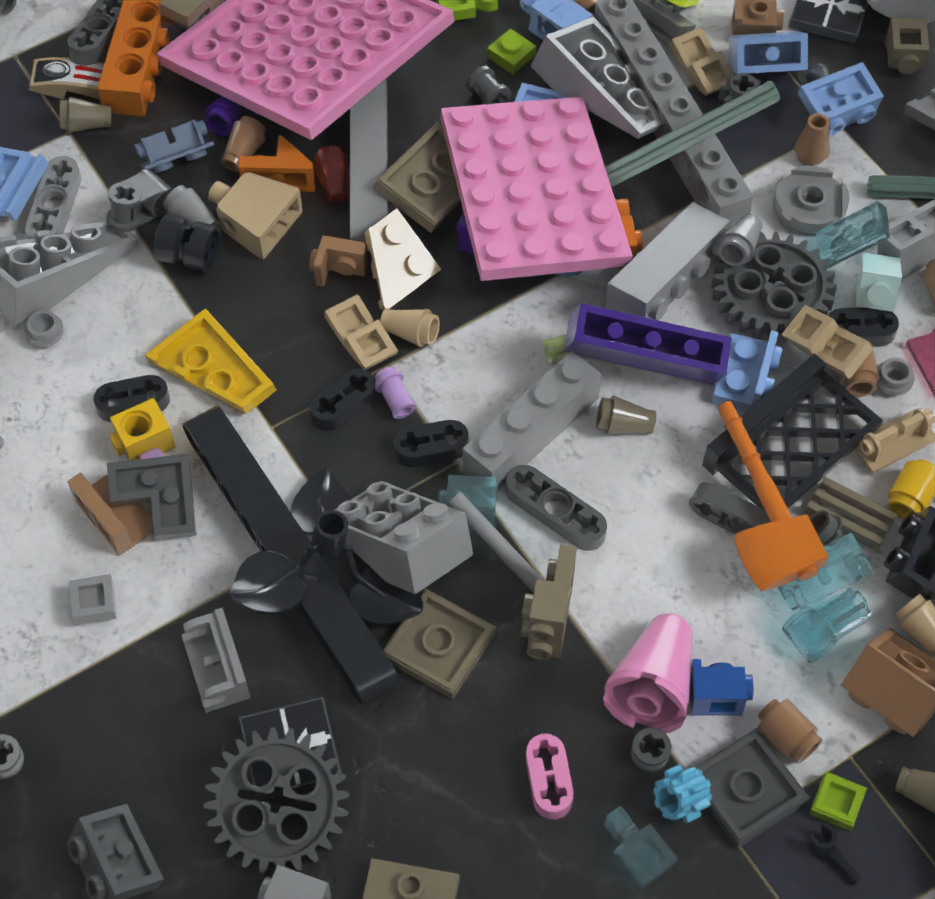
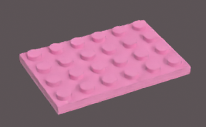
M582 97L441 108L440 119L481 281L625 267L632 260L633 255Z

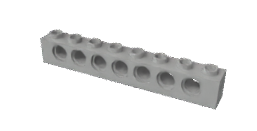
M633 0L597 1L594 18L617 40L621 47L619 56L623 63L631 65L635 72L633 76L634 82L638 88L646 91L664 122L660 129L653 131L657 139L703 116V113ZM716 134L669 158L696 204L730 220L729 229L742 219L744 215L750 214L754 196Z

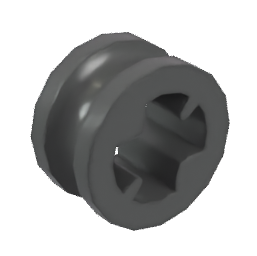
M650 727L639 731L634 737L631 750L633 762L643 771L655 772L661 770L669 761L672 748L670 738L658 728ZM645 742H650L653 747H661L658 757L653 758L649 752H641L644 750Z

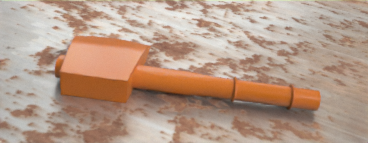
M726 401L720 404L717 409L724 422V428L728 430L743 460L742 464L746 466L758 497L771 521L734 534L736 547L744 567L761 592L774 589L796 579L804 581L815 577L819 573L818 569L826 566L829 556L808 515L791 516L774 481L767 473L760 459L761 455L757 453L742 423V418L739 417L733 403Z

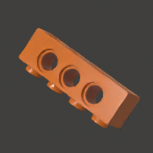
M123 0L97 87L101 105L111 106V113L145 116L148 103H153L154 81L156 76L161 75L163 66L159 65V57L156 53L170 43L169 27L170 23L174 24L172 19L160 14L159 3L162 0Z

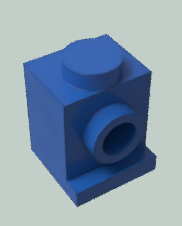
M692 659L689 690L691 716H742L747 700H753L754 684L752 674H745V667H733V665L724 662L702 667L701 659Z

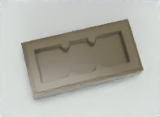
M371 858L363 899H456L460 874Z

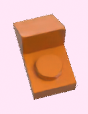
M281 135L278 138L277 157L263 155L240 156V177L244 173L250 172L300 189V192H315L313 163Z

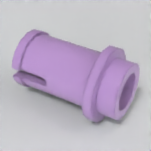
M387 367L379 371L374 378L376 381L375 389L383 394L393 417L401 419L413 413L416 405L402 382L404 380L402 372L396 371L394 367Z

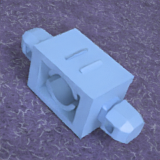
M520 0L519 2L521 8L531 15L528 30L542 40L548 34L593 17V14L572 0Z

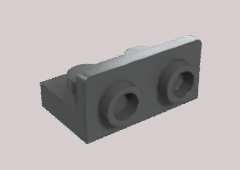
M128 804L78 818L68 840V851L72 861L75 864H79L85 876L86 890L90 899H127L160 887L164 878Z

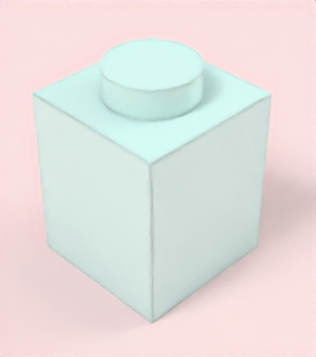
M862 252L855 284L856 306L894 312L902 279L900 258Z

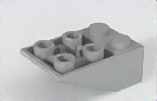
M380 481L371 484L367 490L353 499L341 503L335 509L343 513L348 519L349 527L346 541L352 544V550L387 583L410 593L417 594L473 555L465 512L387 482Z

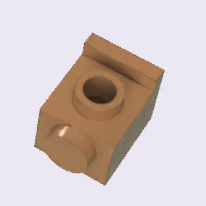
M734 0L732 35L776 33V31H782L784 10L777 9L776 0Z

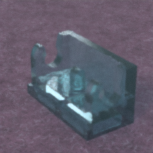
M852 533L824 545L829 557L826 566L818 569L819 573L815 577L804 581L796 579L778 587L792 611L799 608L801 610L874 573Z

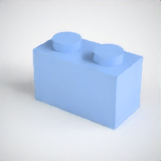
M796 31L730 35L729 66L733 73L736 74L808 70V33Z

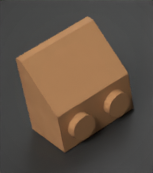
M888 628L867 644L841 683V686L849 691L848 695L854 702L865 708L871 707L885 717L884 721L893 730L901 734L908 733L914 737L935 712V659L893 629Z

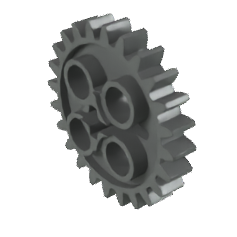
M776 231L772 239L768 240L763 232H760L755 253L750 262L738 267L728 265L722 259H720V262H716L711 288H714L713 301H719L718 312H729L728 324L736 321L741 322L740 333H743L748 328L754 329L753 338L755 339L762 332L767 333L769 339L771 330L782 334L804 305L828 315L829 310H832L837 285L833 283L835 272L827 271L830 261L828 259L818 260L819 249L808 252L806 250L807 240L802 241L798 245L793 244L794 236L792 234L783 241L780 240L779 233Z
M271 727L269 739L262 741L257 731H253V745L248 747L243 741L237 739L236 745L240 753L234 756L223 751L222 756L228 763L225 769L212 767L211 769L220 778L219 784H207L205 786V789L216 794V800L205 803L204 808L217 811V816L208 821L207 826H221L223 831L214 841L216 844H220L230 840L232 845L227 852L229 858L235 856L240 851L245 853L242 861V867L247 868L255 858L259 860V870L263 874L266 872L270 862H275L276 867L277 865L285 867L286 861H292L294 867L300 871L302 870V856L307 855L316 863L318 856L314 848L320 845L331 850L332 845L326 838L328 832L341 834L343 831L334 823L335 817L348 816V811L337 807V802L349 798V793L337 791L336 785L342 783L346 779V775H332L331 770L338 763V759L332 758L324 762L321 757L326 750V745L322 744L315 750H311L309 748L311 743L310 734H307L298 743L294 742L295 735L292 728L286 733L285 739H279L275 727ZM257 762L267 763L272 768L270 782L262 787L251 785L247 778L249 768ZM301 770L311 772L316 778L315 789L307 795H299L291 788L293 775ZM276 788H281L285 798L314 803L316 810L310 812L281 806L278 813H272L271 805L267 802L239 798L238 792L240 790H248L265 795H274ZM248 806L258 807L263 814L261 826L253 832L242 830L238 823L240 812ZM292 814L302 816L307 822L306 834L298 840L287 839L282 833L284 819Z

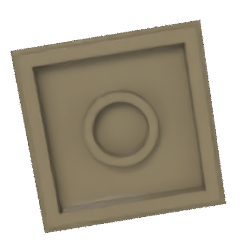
M425 588L421 593L424 606L423 611L418 616L402 621L383 651L394 667L447 697L454 699L496 635L497 627Z

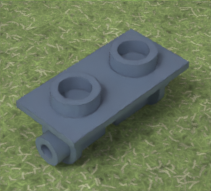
M193 119L171 128L175 142L169 143L165 131L140 138V143L134 146L138 157H146L147 162L140 164L141 168H151L153 173H157L173 167L172 160L185 156L186 160L190 161L206 155L205 148L213 146L214 142L204 141L203 135L208 134L204 121L196 122Z

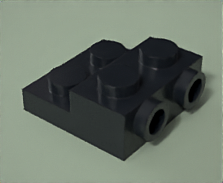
M929 506L916 514H909L902 521L898 533L903 536L900 547L896 546L888 554L884 566L890 570L885 580L887 583L912 599L921 594L925 600L931 599L935 603V508Z

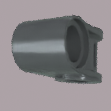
M149 169L141 170L136 175L113 184L108 190V200L111 203V209L106 215L107 224L115 231L130 232L156 217L165 215L167 210L163 207V204L173 188Z

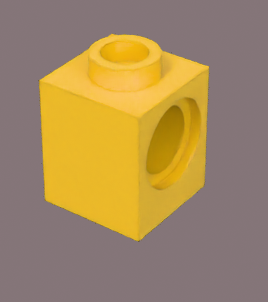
M154 398L110 417L114 433L109 434V438L118 457L125 454L128 460L140 459L139 455L154 448L160 449L162 453L175 448L171 429ZM145 432L141 436H134L137 433Z

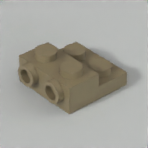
M560 544L558 559H549L546 580L536 579L534 595L525 594L521 637L528 638L526 653L531 658L538 660H548L551 657L561 658L574 582L576 546Z

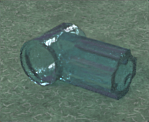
M848 587L815 609L811 606L801 609L786 621L782 631L807 662L812 663L831 651L840 638L867 622L872 613L869 610L865 597L858 590L855 591Z

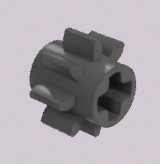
M745 73L736 74L733 77L729 75L726 86H720L718 99L726 104L759 87L760 80H756L753 76Z

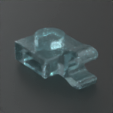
M621 806L606 816L607 821L604 822V826L612 837L621 843L614 850L613 854L641 890L677 863L678 858L651 824H648L639 831Z

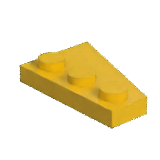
M206 308L145 354V357L151 364L244 414L249 413L277 391L272 381Z

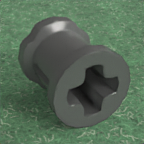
M481 66L474 70L467 78L466 88L483 101L482 105L508 103L511 98L510 89L506 85H501L494 78L495 73L488 66Z

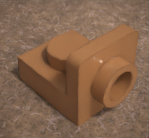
M322 235L318 250H312L309 261V270L314 272L316 286L324 287L329 270L336 271L342 275L365 276L369 265L367 243Z

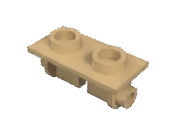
M918 408L880 426L874 433L865 434L864 439L855 451L873 474L934 443L935 433L931 429V424L935 422L934 413L929 408L925 410Z

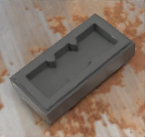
M633 0L645 20L672 38L693 31L696 27V24L674 11V5L667 0Z

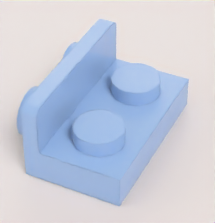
M863 62L802 85L798 92L810 115L820 113L829 118V136L839 133L847 125L855 122L863 124L871 120L876 115V110L884 97Z
M771 330L768 342L730 333L732 341L727 374L717 381L712 404L720 405L726 401H731L736 410L747 412L772 390L775 379L767 376L769 369H778L783 347L775 346L779 332Z

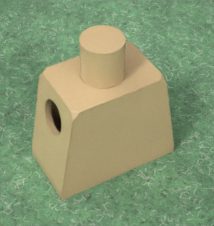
M250 172L244 173L233 187L220 181L215 182L208 194L209 201L217 204L218 221L222 231L262 260L266 258L303 212L299 188Z

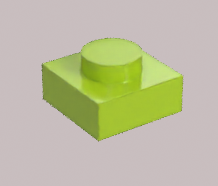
M510 28L487 48V58L514 75L536 56L537 46Z

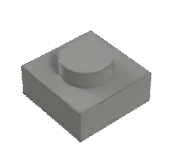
M111 574L69 581L72 619L75 625L117 618L114 581Z

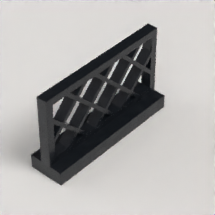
M815 353L741 416L742 423L757 453L761 455L760 459L783 461L784 476L770 477L775 485L785 486V498L783 500L788 509L854 451L864 439L865 434L874 433L883 422V419L824 371L826 363ZM823 386L835 396V404H814V393ZM791 413H808L809 428L788 427L787 416ZM815 413L836 414L837 429L816 428ZM843 414L858 415L867 425L861 430L844 429ZM726 429L707 445L702 466L713 476L717 472L722 474L755 505L764 509L753 486L751 476L741 475L731 466L738 459L742 458ZM764 436H782L783 451H762L760 440ZM789 437H810L811 452H790ZM817 438H838L839 450L835 453H818ZM790 461L812 462V474L809 477L791 476ZM818 462H824V463L819 467ZM791 486H797V487L792 491Z

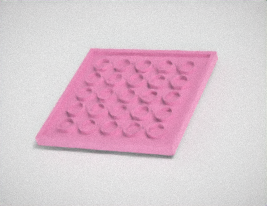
M226 0L157 52L156 55L159 57V65L312 140L454 22L453 10L430 0Z

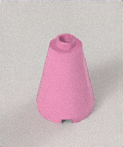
M676 614L656 616L605 683L604 705L615 718L631 728H634L637 722L649 726V728H658L665 733H671L681 728L687 717L693 631L691 626L681 616Z

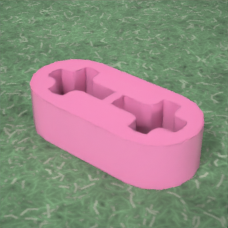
M540 734L531 739L526 748V767L532 799L536 811L542 817L557 820L564 817L572 807L573 786L563 743L551 734ZM541 748H547L549 754H556L552 756L551 770L545 771L542 758L537 757ZM548 782H554L557 795H564L560 797V802L557 806H552L549 799H542L547 796Z

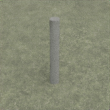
M459 491L448 503L453 508L466 513L468 524L521 581L534 592L536 579H543L464 494Z

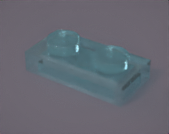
M876 201L816 232L817 249L820 250L818 260L828 259L830 261L828 268L889 239L887 207Z

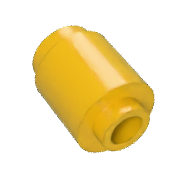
M923 459L911 460L905 463L888 494L889 502L887 506L890 510L897 513V517L905 519L909 514H916L929 507L935 496V465Z

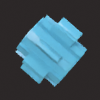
M679 764L664 771L665 778L656 781V787L653 790L656 797L655 806L656 808L659 807L663 812L662 816L670 820L682 818L685 823L701 817V810L709 807L711 804L709 801L712 799L709 788L711 783L705 779L701 770H696L695 767L683 770Z

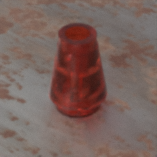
M327 146L316 151L313 169L328 196L329 202L340 203L346 201L350 197L347 155L342 153L341 148L337 146Z

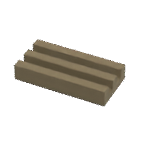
M825 476L804 512L812 516L816 512L824 510L834 516L838 515L843 523L842 533L878 551L897 517V513ZM820 502L841 512L842 516L819 505ZM858 521V522H860V523H862V524H864V525L870 527L871 529L877 531L878 533H877V535H876L875 533H873V532H871V531H869V530H867V529H865V528H863V527H861V526H859V525H857V524H855V523H853V522Z

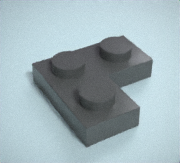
M188 454L107 463L109 497L112 506L151 502L154 537L156 540L197 535L191 467Z

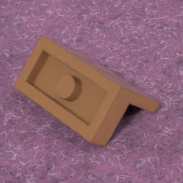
M81 472L67 481L74 501L119 556L154 533L153 518L141 503L111 505L108 474L92 485Z

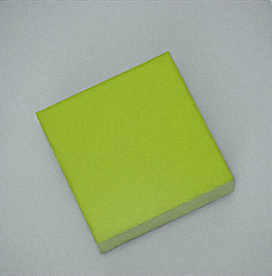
M825 771L809 815L851 832L867 788Z

